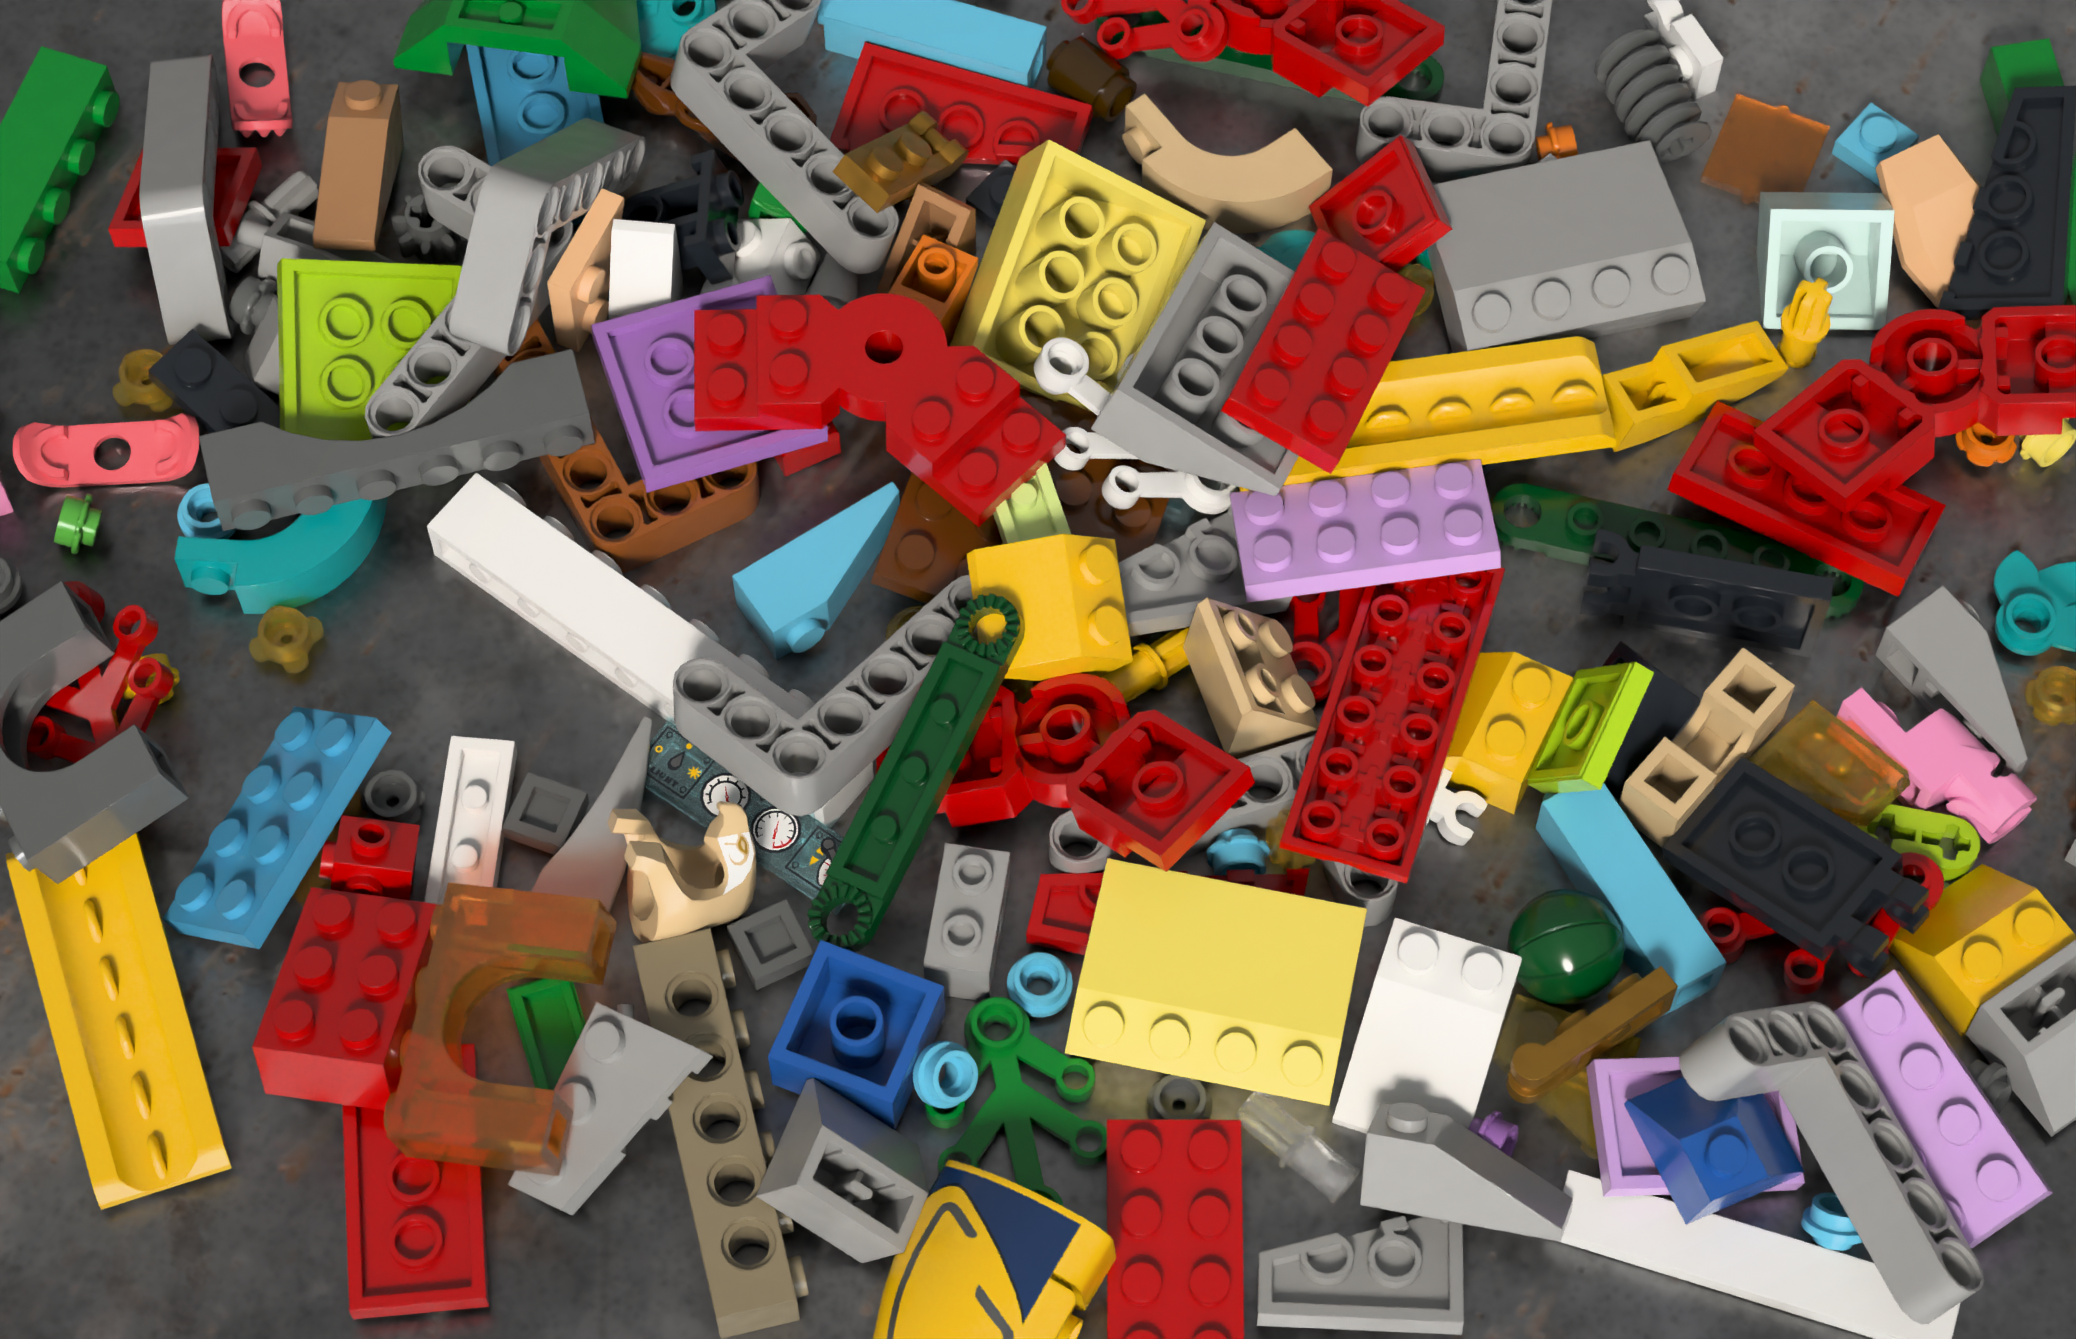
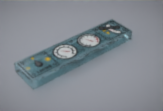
M667 721L650 741L648 771L645 782L647 789L707 829L709 824L718 816L717 802H732L740 805L747 813L749 829L755 843L756 862L812 900L817 897L827 877L826 872L844 837L811 815H789L777 809L684 738L676 729V725L670 721ZM846 903L836 906L831 912L837 915Z

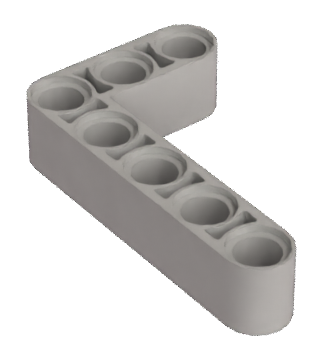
M734 0L690 28L682 36L670 77L672 90L841 266L857 274H868L878 270L886 259L899 223L897 211L892 205L876 213L833 173V170L844 155L763 72V70L803 45L809 39L821 0Z
M1497 0L1482 109L1397 97H1379L1369 107L1364 106L1359 117L1356 141V157L1361 165L1402 134L1413 142L1431 182L1443 183L1530 165L1552 0ZM1511 50H1519L1525 53H1516ZM1511 99L1519 103H1509L1505 102L1504 100ZM1376 134H1388L1393 137L1382 138L1377 136ZM1436 142L1451 143L1452 146H1442ZM1496 150H1507L1513 154H1502Z
M212 54L152 60L150 64L140 179V210L169 345H176L192 329L206 341L233 338V320L228 316L230 298L213 218L220 93L215 60Z
M584 118L497 162L491 167L479 193L449 324L452 336L508 356H513L519 350L530 324L552 231L589 211L601 188L619 194L633 184L644 158V137L590 118Z
M440 146L431 149L423 156L418 166V176L429 214L437 222L469 240L479 193L491 166L455 146ZM448 183H458L451 188H440ZM572 221L551 233L550 241L558 243L547 249L528 329L550 303L547 281L575 235ZM455 297L369 399L365 408V418L372 439L397 436L433 424L463 408L507 356L451 335L449 324ZM436 376L447 377L438 384H425L430 378ZM397 422L409 423L404 429L398 431L386 430Z
M961 576L952 581L798 720L722 663L709 658H697L687 661L678 668L673 679L674 721L676 729L684 738L777 809L795 816H804L816 812L892 744L943 642L947 641L956 623V619L960 615L959 611L962 607L965 608L968 605L967 601L973 600L970 576ZM975 626L974 639L979 642L977 626ZM846 732V733H850V734H845V735H844V734H837V733ZM750 735H751V736H758V737L748 738V737H745V736H750ZM794 772H804V773H807V774L797 775V774H792V773H794Z
M1315 736L1238 759L1251 769L1255 781L1251 788L1266 786L1274 790L1277 796L1267 800H1260L1246 792L1181 858L1207 851L1208 847L1216 842L1219 834L1230 829H1248L1256 836L1285 827ZM1072 810L1060 815L1051 826L1049 833V864L1052 874L1104 873L1107 858L1150 867L1156 866L1134 851L1125 858L1079 829ZM1072 842H1083L1090 845L1094 850L1086 856L1076 857L1066 853L1063 848ZM1319 859L1335 902L1367 909L1364 927L1376 926L1389 917L1393 911L1399 881L1367 873L1343 863ZM1367 879L1375 881L1382 887L1383 891L1376 895H1366L1357 891L1352 884L1359 880Z
M1805 1002L1733 1013L1681 1052L1679 1063L1685 1080L1698 1095L1709 1101H1721L1773 1091L1780 1093L1893 1298L1910 1319L1919 1324H1929L1982 1288L1984 1282L1983 1271L1975 1254L1847 1029L1829 1007L1820 1002Z

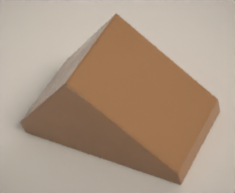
M924 182L919 183L876 293H889L923 234L975 256L977 254L975 208Z

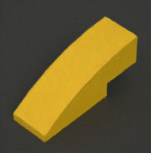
M1757 320L1661 346L1650 362L1602 375L1616 437V447H1612L1614 452L1630 448L1701 420L1710 414L1717 401L1729 406L1782 377L1788 370V366Z

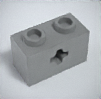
M945 843L923 963L924 979L943 985L945 996L975 1001L991 997L1011 884L1010 852Z

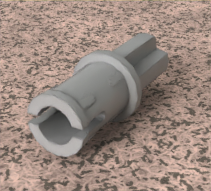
M297 171L261 203L252 200L247 204L248 212L242 216L231 246H219L222 263L229 270L238 273L261 251V249L237 241L242 221L248 219L271 227L283 212L298 216L318 198L319 187L304 171Z

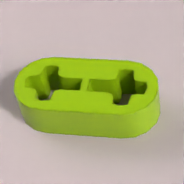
M1877 804L1869 807L1860 816L1856 826L1877 840L1878 837L1874 835L1877 827H1888L1889 836L1893 839L1890 848L1898 853L1914 852L1927 856L1939 866L1944 881H1956L1966 875L1972 869L1980 850V837L1975 828L1966 820L1947 814L1892 804ZM1942 838L1954 840V849L1958 851L1954 860L1943 858V849L1939 847Z

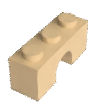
M1742 648L1704 691L1699 707L1681 733L1673 741L1664 737L1625 781L1619 806L1632 825L1662 847L1742 756L1748 759L1781 722L1795 685L1748 650Z

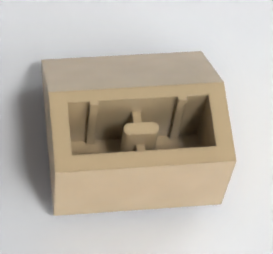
M1206 598L1198 603L1183 649L1224 752L1236 759H1240L1314 735L1319 726L1312 709L1315 706V698L1307 682L1297 672L1290 655L1293 649L1292 641L1285 628L1275 619L1210 598Z

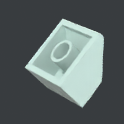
M1760 192L1756 252L1761 326L1763 329H1781L1780 319L1784 308L1793 301L1798 284L1802 280L1814 283L1818 277L1829 283L1826 291L1833 296L1828 311L1831 323L1829 329L1880 330L1886 325L1895 210L1882 193Z

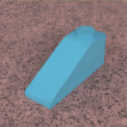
M893 482L732 576L736 605L776 660L792 651L800 653L813 647L823 637L824 632L831 628L885 545L900 504L899 490Z

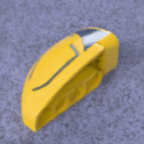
M948 1160L929 1191L904 1253L894 1256L881 1296L873 1339H1077L1083 1325V1320L1071 1313L1073 1309L1079 1311L1086 1310L1116 1259L1114 1242L1106 1232L1087 1219L1023 1186L971 1165Z

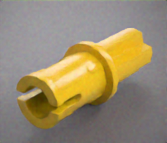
M1818 277L1814 283L1802 280L1796 288L1793 301L1784 308L1780 321L1783 334L1778 342L1777 351L1789 367L1804 368L1812 363V357H1816L1818 342L1823 340L1829 331L1831 323L1828 311L1833 296L1826 291L1829 283Z
M1190 627L1175 629L1150 645L1140 643L1134 646L1132 650L1133 661L1102 678L1111 682L1120 690L1126 704L1151 688L1157 690L1165 688L1169 682L1168 677L1189 665L1183 646Z

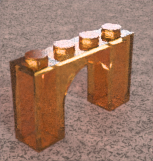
M448 882L443 904L436 906L431 919L433 946L428 966L421 968L416 980L415 997L418 1007L413 1028L405 1032L400 1045L402 1072L397 1093H392L389 1096L384 1111L386 1137L407 1157L559 1176L574 1111L554 1090L490 1083L467 1075L462 1061L461 1040L465 1024L476 1005L492 990L507 982L535 977L603 985L617 922L599 899Z

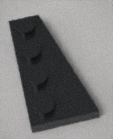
M2076 86L2015 88L1991 155L1992 165L1984 187H1980L1973 206L1974 216L1965 241H1961L1954 260L1955 271L1948 291L1943 292L1938 309L1953 311L1965 316V320H1982V316L1994 307L2067 305L2076 167Z

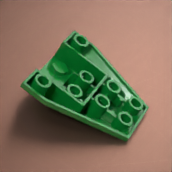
M424 0L409 17L393 62L394 67L399 69L453 76L464 44L564 57L569 91L628 98L642 57L637 1Z

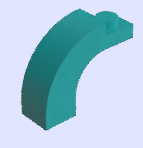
M388 497L379 500H353L333 505L329 510L316 515L301 514L294 523L281 532L257 540L178 536L174 559L185 587L193 588L198 592L209 595H221L228 590H235L244 614H264L292 609L318 599L335 589L362 564L379 536L385 517Z

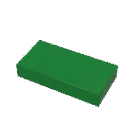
M570 970L506 989L542 1113L586 1024Z

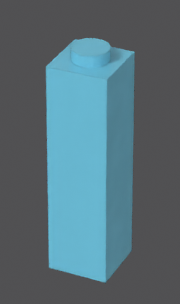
M821 0L818 8L817 23L824 25L825 49L859 59L866 42L1035 89L1046 62V26L955 0Z
M1603 783L1601 790L1546 793L1542 799L1543 802L1541 803L1535 829L1575 888L1597 897L1614 913L1623 932L1624 960L1633 974L1638 973L1644 978L1662 966L1678 987L1670 1011L1662 1015V1017L1717 987L1725 968L1726 960L1606 785Z

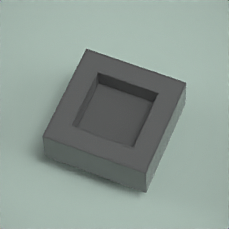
M527 772L502 826L505 838L555 855L581 823L590 803L588 793Z
M787 899L727 926L728 936L756 990L808 967L814 956V951Z

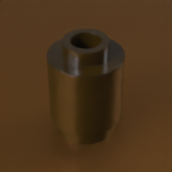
M1078 37L1071 42L1068 40L1061 42L1053 50L1046 64V69L1049 71L1048 85L1065 98L1092 105V118L1102 117L1108 122L1115 120L1125 111L1126 105L1131 103L1137 89L1136 82L1129 78V70L1085 37Z

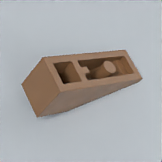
M369 80L338 82L327 122L313 232L314 248L376 250L404 146L399 85L377 84Z

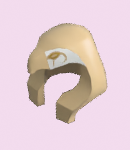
M717 802L718 816L709 824L704 837L705 844L698 846L676 844L658 837L650 822L637 809H612L607 824L611 833L624 834L627 848L624 858L628 864L627 896L629 917L633 933L642 943L709 928L712 929L742 917L748 911L756 886L755 843L748 825L747 813L740 805L732 802Z

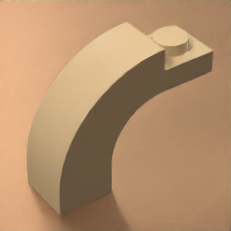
M1146 94L1126 105L1123 142L1132 158L1137 163L1142 164L1141 187L1205 219L1206 222L1203 228L1205 230H1209L1214 222L1233 234L1256 233L1280 228L1310 214L1308 206L1331 188L1333 169L1296 128L1253 153L1239 156H1222L1201 150L1188 142Z

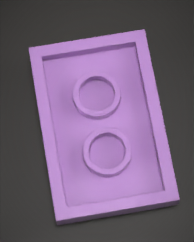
M1679 1057L1593 1059L1586 1067L1603 1197L1670 1195L1624 1103L1633 1097L1683 1077ZM1778 1091L1763 1093L1802 1166L1795 1120ZM1802 1173L1765 1191L1797 1190L1805 1183L1804 1174Z

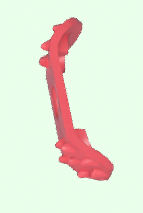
M222 0V32L232 130H239L244 137H249L254 130H257L262 137H267L271 130L278 136H282L287 129L293 128V118L290 106L280 0ZM262 63L272 69L275 77L270 84L264 87H252L241 80L239 73L247 64Z
M184 413L155 421L70 426L32 422L19 428L13 437V458L19 472L27 481L48 487L68 488L166 482L184 477L192 470L197 459L200 444L199 426L195 417ZM110 438L125 440L131 449L128 462L116 470L103 469L95 460L98 446Z

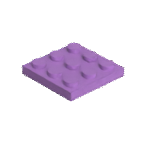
M771 275L591 325L593 340L646 492L828 441L827 425L823 429L695 431L694 310L757 309L756 295H778Z

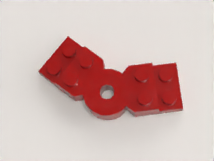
M1213 0V6L1223 13L1228 23L1227 46L1245 53L1271 55L1274 73L1318 98L1334 87L1369 107L1444 45L1445 26L1399 0Z
M889 293L871 294L857 298L838 310L820 294L756 295L757 309L694 310L695 431L823 429L840 414V406L851 414L864 419L886 421V451L978 527L996 512V508L1005 499L1008 501L1011 498V494L1018 487L1036 475V471L1042 465L1048 464L1066 446V434L1020 397V383L975 346H947L946 334L938 318L927 307L914 299ZM887 357L894 359L895 361L891 363L882 364L877 363L873 360L877 358Z
M2076 305L1994 307L1982 316L1981 326L1976 330L1965 324V316L1953 311L1925 309L1901 315L1887 323L1874 337L1869 365L1861 359H1842L1754 429V447L1846 514L1878 487H1882L1889 493L1893 492L1934 458L1935 437L1959 433L1977 422L1997 436L2062 434V419L2076 418Z
M1073 673L1052 677L1038 683L1030 689L1033 697L1024 704L1017 701L1014 692L1000 685L936 814L946 812L950 824L954 828L1015 818L1033 799L1047 806L1071 808L1079 829L1125 858L1134 851L1167 872L1255 784L1248 765L1159 711L1137 712L1132 717L1123 694L1111 682L1095 675ZM890 746L876 758V774Z

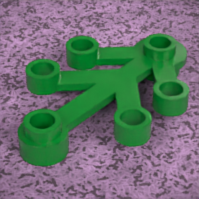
M1005 997L986 998L975 1004L967 1014L964 1024V1035L968 1043L966 1050L977 1065L978 1078L991 1063L996 1088L956 1145L948 1147L939 1156L938 1176L948 1160L962 1159L969 1165L977 1168L979 1159L1004 1125L1016 1184L1063 1206L1059 1194L1054 1189L1044 1185L1031 1121L1069 1144L1071 1156L1077 1162L1084 1165L1097 1164L1106 1157V1128L1097 1121L1080 1119L1023 1083L1017 1059L1053 1078L1058 1095L1069 1103H1081L1091 1097L1095 1089V1071L1087 1061L1080 1058L1070 1059L1030 1034L1028 1015L1018 1003ZM1000 1023L1005 1025L1010 1032L1002 1040H993L985 1034V1030L992 1024ZM1071 1072H1079L1087 1078L1088 1082L1080 1089H1071L1064 1084L1063 1079ZM965 1101L959 1103L957 1108L950 1114L937 1113L933 1106L925 1103L926 1116L936 1127H954L964 1117ZM1084 1134H1094L1101 1140V1145L1097 1150L1086 1152L1078 1147L1076 1141Z

